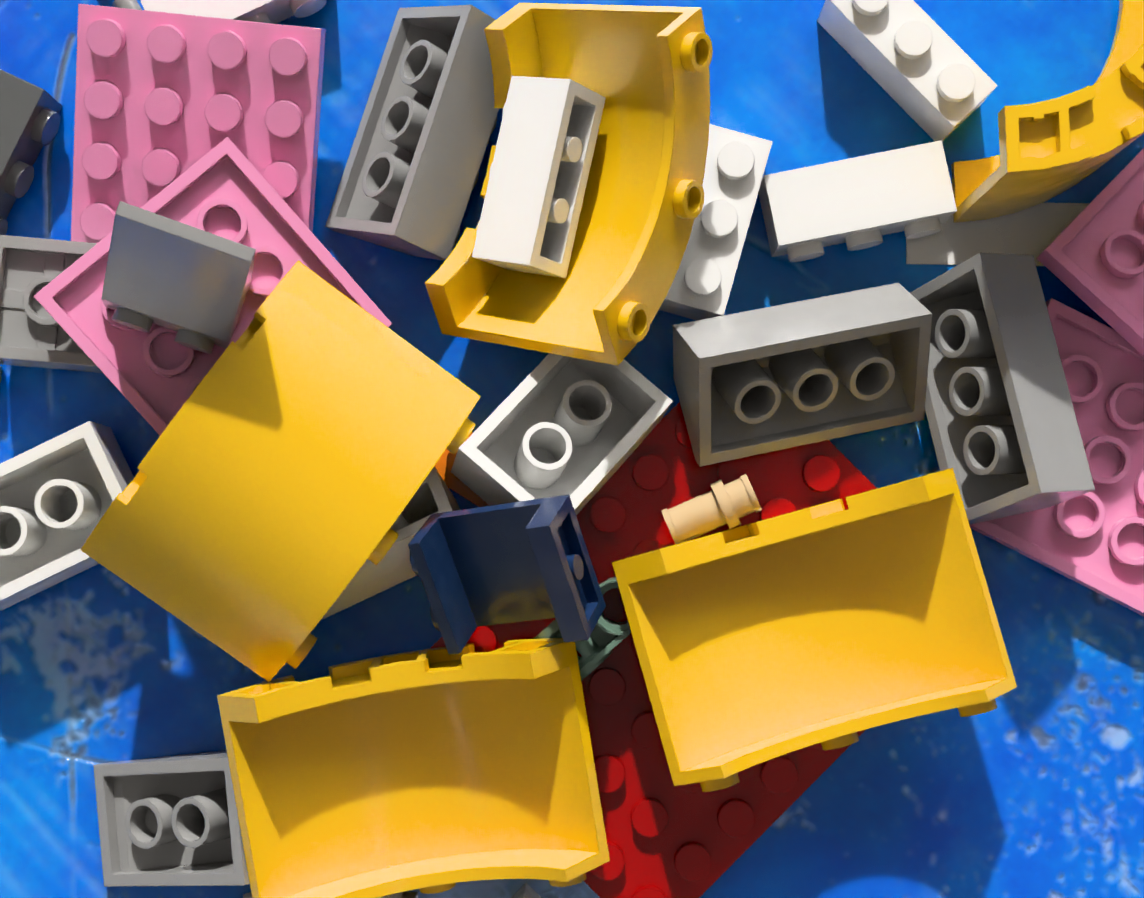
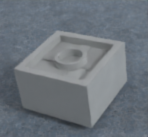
M0 235V364L102 373L34 298L36 293L97 243Z

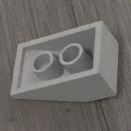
M120 201L114 218L101 299L105 307L115 310L112 317L113 321L148 333L152 323L177 331L175 342L194 350L211 354L214 344L223 348L229 346L252 280L256 249Z
M227 750L93 765L104 887L245 886L250 884Z

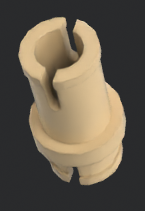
M744 474L740 476L741 478L725 485L722 480L710 484L711 491L670 509L661 510L675 544L686 542L725 524H728L729 529L741 525L739 518L761 511V506L747 475Z

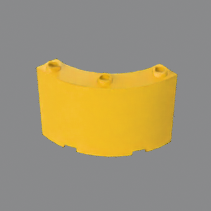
M1119 0L1118 21L1112 47L1099 77L1092 86L1088 85L1075 92L1032 104L1004 106L998 113L1000 155L978 160L957 161L951 164L952 189L957 211L953 214L954 223L987 220L1014 214L1044 203L1078 184L1144 134V0Z
M519 2L484 29L493 73L494 108L504 107L511 76L571 79L606 98L566 278L512 271L473 258L476 229L466 228L452 253L425 282V286L442 334L618 366L636 344L647 335L650 324L666 298L679 269L691 235L694 220L701 213L704 205V189L702 184L709 141V65L713 53L712 42L705 32L701 7ZM496 145L491 147L487 173L480 194L483 199H485L489 171L493 162Z
M297 261L257 309L253 320L236 343L233 341L230 343L138 465L139 472L125 490L114 499L80 550L263 679L270 682L285 663L296 669L317 641V637L311 634L312 630L341 595L368 559L377 565L390 550L399 536L397 532L391 529V526L422 485L444 451L447 449L455 454L468 438L476 424L467 417L481 396L300 261Z
M953 468L845 497L849 508L845 510L841 498L612 562L674 786L700 782L703 792L724 789L740 782L738 772L784 754L821 743L823 750L837 749L859 741L858 731L958 708L960 717L989 712L997 708L995 698L1017 687Z
M563 638L508 640L504 642V647L478 653H475L474 643L466 644L461 653L450 655L446 647L417 650L329 666L330 676L308 681L296 682L294 676L290 675L217 695L252 898H379L414 889H419L424 894H435L452 889L458 882L495 879L549 880L551 886L567 887L583 882L587 878V872L610 861L575 641L564 642Z

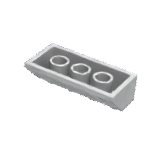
M473 5L407 7L398 9L325 227L411 256L446 260L459 238L460 225L471 192L478 181L479 168L490 135L497 124L499 108H494L493 73L484 31L487 26L495 21L494 18Z
M978 253L910 292L932 313L925 411L939 469L942 471L953 468L969 525L1048 508L1094 491L1092 475L1034 256Z
M893 283L673 325V377L695 461L701 467L924 420L932 313L900 283Z

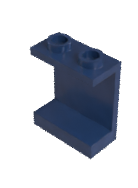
M569 494L431 514L408 544L411 567L422 581L430 603L432 623L441 632L449 655L461 653L478 626L556 618L564 642L588 640L606 607Z

